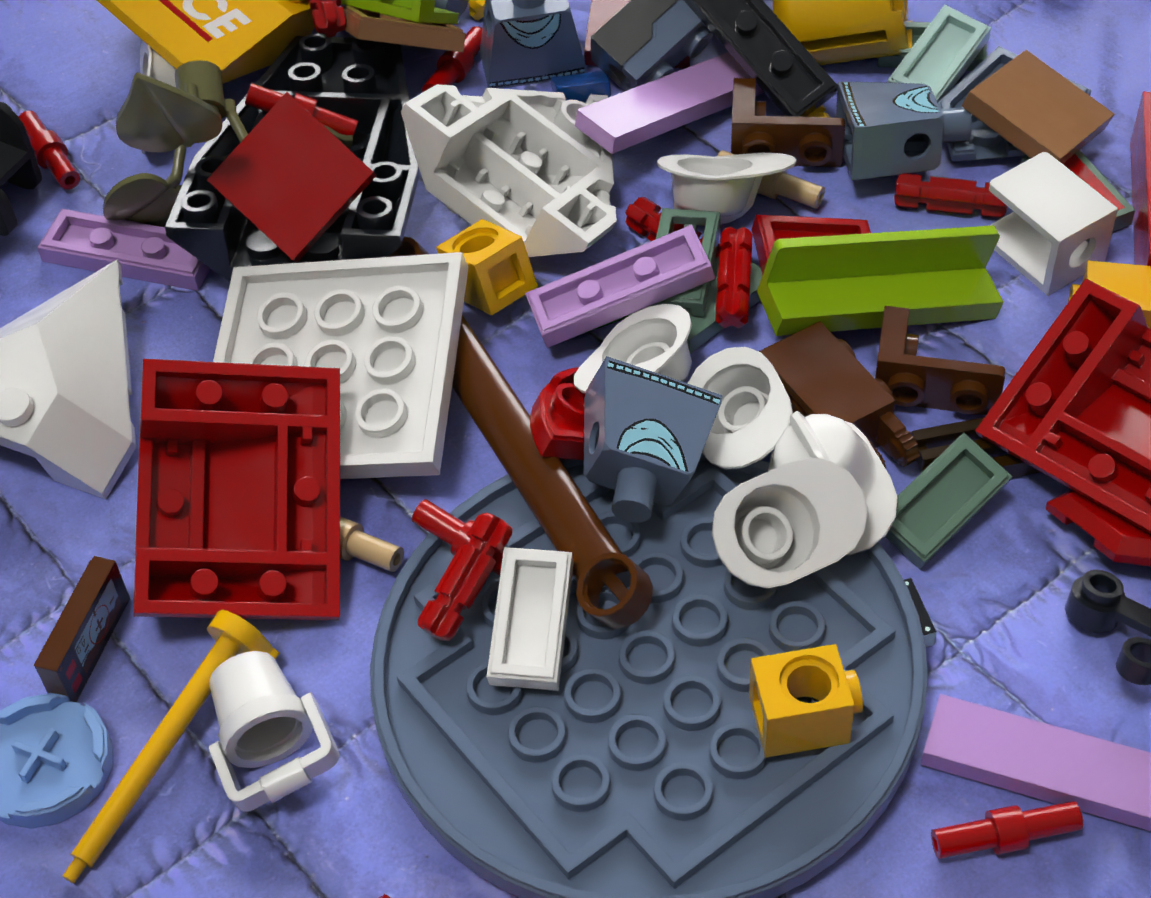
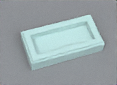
M944 4L889 77L887 83L926 84L931 87L937 102H939L953 89L988 42L991 27Z

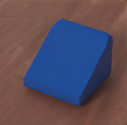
M603 71L551 77L552 91L563 93L566 100H578L586 103L590 94L608 95V98L611 97L610 81Z

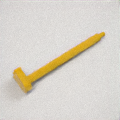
M220 610L217 612L207 627L208 633L216 643L70 855L74 859L62 875L64 879L75 884L86 866L92 868L211 693L209 680L214 670L227 659L244 652H267L276 660L280 653L248 621L229 611Z

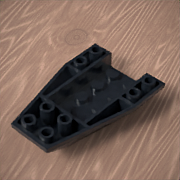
M321 33L295 36L256 82V85L282 94L288 92L293 98L296 93L318 100L316 104L318 107L358 120L350 150L377 176L298 262H295L207 181L212 173L240 144L237 135L226 118L222 123L220 134L214 139L207 141L193 157L166 222L165 231L169 239L229 282L233 267L388 257L401 246L420 171L401 115L404 104L409 101L401 44L349 37H327ZM246 94L236 106V112L249 134L268 112L245 105Z

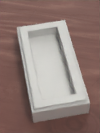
M504 547L487 669L489 685L559 691L574 564L572 552Z

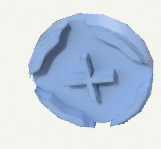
M48 693L25 697L0 710V821L8 825L30 829L59 824L85 810L104 789L113 767V744L105 725L95 709L86 703L83 706L78 702H72L66 695Z

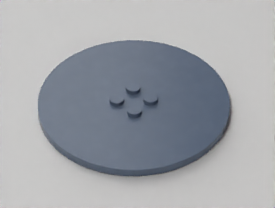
M702 453L691 480L674 503L666 506L653 503L650 519L640 523H632L621 520L612 513L611 507L615 490L590 482L584 475V460L559 458L621 552L649 575L653 585L652 600L644 615L628 627L614 629L601 624L580 606L576 596L577 581L572 575L559 691L489 685L487 669L500 576L492 571L471 608L463 609L460 613L464 620L451 640L442 641L436 639L418 626V618L429 600H436L438 597L434 590L454 557L451 554V545L431 533L425 537L413 551L397 576L383 605L375 632L370 663L371 701L375 726L388 769L404 800L421 824L451 855L474 873L506 892L520 898H776L806 883L849 851L865 836L884 813L902 784L916 750L924 717L928 680L926 645L919 615L909 589L894 562L880 543H876L868 550L845 555L839 561L792 583L769 589L747 585L731 574L717 555L712 537L715 510L725 494L739 484L768 472V462L760 460L744 468L726 470L712 465ZM508 474L482 488L450 512L451 515L464 523L470 520L475 521L478 515L486 512L504 520L513 529L512 536L505 547L557 551ZM629 571L618 573L617 576L629 590L631 584ZM604 584L599 595V608L609 609L620 603V601L610 588ZM836 644L844 671L855 670L860 682L863 698L862 713L854 714L850 743L765 758L749 699L751 658ZM812 697L796 698L805 703L819 702V700Z

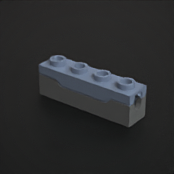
M631 0L590 37L591 61L620 88H623L625 92L674 73V67L687 55L690 58L699 55L710 43L713 34L684 0Z

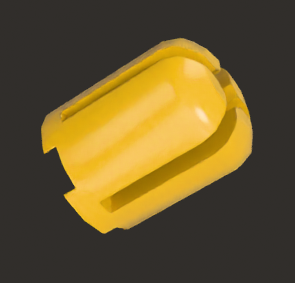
M773 0V13L819 65L900 55L901 49L912 48V29L906 30L904 23L912 22V20L908 21V0Z

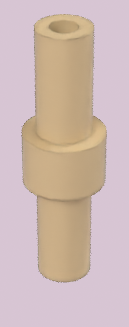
M721 150L717 156H727L735 154ZM786 170L763 176L757 193L772 199L780 195L817 209L823 201L825 187L787 174Z
M340 516L341 559L348 561L356 557L391 572H395L400 567L404 557V549L402 547L366 534L361 524Z

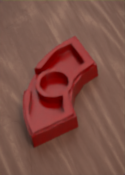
M579 367L555 374L551 381L542 389L532 407L530 427L534 442L542 457L584 460L585 393L580 392L574 386V374Z

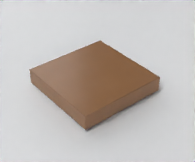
M342 4L347 22L345 31L357 39L463 52L466 33L453 24L418 23Z
M1024 50L970 90L962 104L965 110L1028 157L1033 158L1042 152H1047L1062 164L1101 133L1114 116L1112 111L1028 50Z

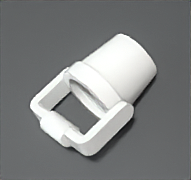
M244 652L227 659L211 674L209 686L220 727L218 733L220 741L209 745V751L226 795L238 809L248 812L269 801L274 803L312 782V778L336 765L339 760V750L315 697L311 692L302 696L301 699L297 697L274 657L267 652ZM314 728L321 745L319 749L302 758L297 757L261 776L260 780L241 789L232 764L237 767L256 768L285 759L301 748L309 739Z

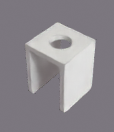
M1042 152L990 181L989 191L1014 211L989 225L995 226L1000 235L994 251L1047 296L1084 276L1087 260L1105 262L1118 208L1052 155Z

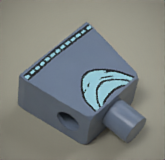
M485 0L480 57L488 88H510L551 81V77L587 73L568 0Z
M838 82L836 118H843L845 120L843 157L852 180L935 170L940 165L942 143L969 142L971 138V113L964 108L940 109L931 87L926 84Z
M606 356L586 389L584 397V475L592 483L615 490L611 510L616 517L627 522L640 523L650 519L653 503L663 506L674 503L696 470L720 408L723 395Z

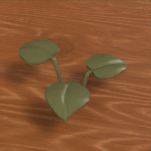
M200 60L182 64L175 71L176 87L139 72L135 74L129 94L117 114V135L125 144L147 152L162 153L175 149L171 174L166 180L154 174L139 173L118 182L108 192L103 203V214L106 219L127 220L165 227L182 186L179 184L183 176L186 147H191L194 143L206 142L217 137L222 129L223 117H227L240 143L248 135L236 112L235 100L224 99L221 70L216 64ZM325 126L348 149L351 148L353 144L352 135H342Z

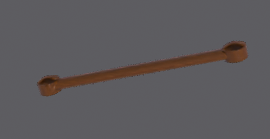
M403 237L401 246L388 257L425 255L429 253L413 238ZM462 315L452 388L556 550L572 552L574 560L572 575L577 581L576 596L580 606L604 626L614 629L630 626L644 615L652 600L653 585L649 575L621 552L559 458L541 456L532 436L530 415ZM629 571L631 575L629 590L617 576L618 573ZM604 584L610 588L620 601V603L609 609L599 608V595Z

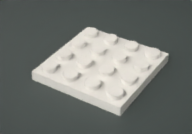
M456 252L233 267L213 362L340 368V479L440 475L469 266L463 253Z

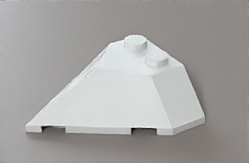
M436 84L404 104L401 115L426 190L443 202L451 212L461 216L471 225L484 219L522 236L528 257L584 252L614 227L617 221L616 207L610 205L609 193L614 185L612 154L575 127L577 109L608 98V95L590 94L586 103L578 100H566V97L561 92L486 88L483 96L461 95L456 86Z
M118 259L0 328V445L35 457L54 481L103 499H107L136 449L135 427L131 422L129 395H132L126 316L121 307L120 285H123L122 267Z

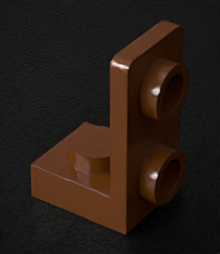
M734 78L731 153L735 155L748 153L787 154L797 159L795 166L839 167L842 165L845 137V120L843 118L766 116V101H755L756 78Z
M885 306L875 378L883 380L888 385L896 400L895 404L903 407L915 406L956 411L963 414L987 415L1002 394L1005 368L999 365L916 356L919 335L907 334L909 308Z

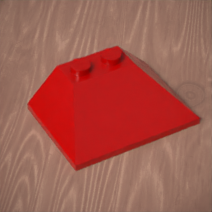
M1085 279L981 421L975 432L984 440L1151 535V329L1147 326L1140 305Z
M143 359L133 617L214 618L218 611L225 610L243 619L339 620L340 368Z

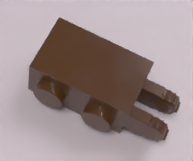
M821 321L759 351L771 362L790 397L793 413L799 411L805 417L811 414H828L854 424L867 437L885 469V460H883L882 454L878 452V449H875L879 446L890 457H893L895 462L897 461L903 467L916 461V458L920 457L915 437L911 435L910 431L906 430V426L894 415L896 400L888 385L883 380L874 378L856 359L850 345L843 339H837Z

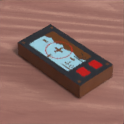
M94 556L89 561L35 661L34 666L47 693L66 695L70 701L77 702L130 600V596L115 560Z

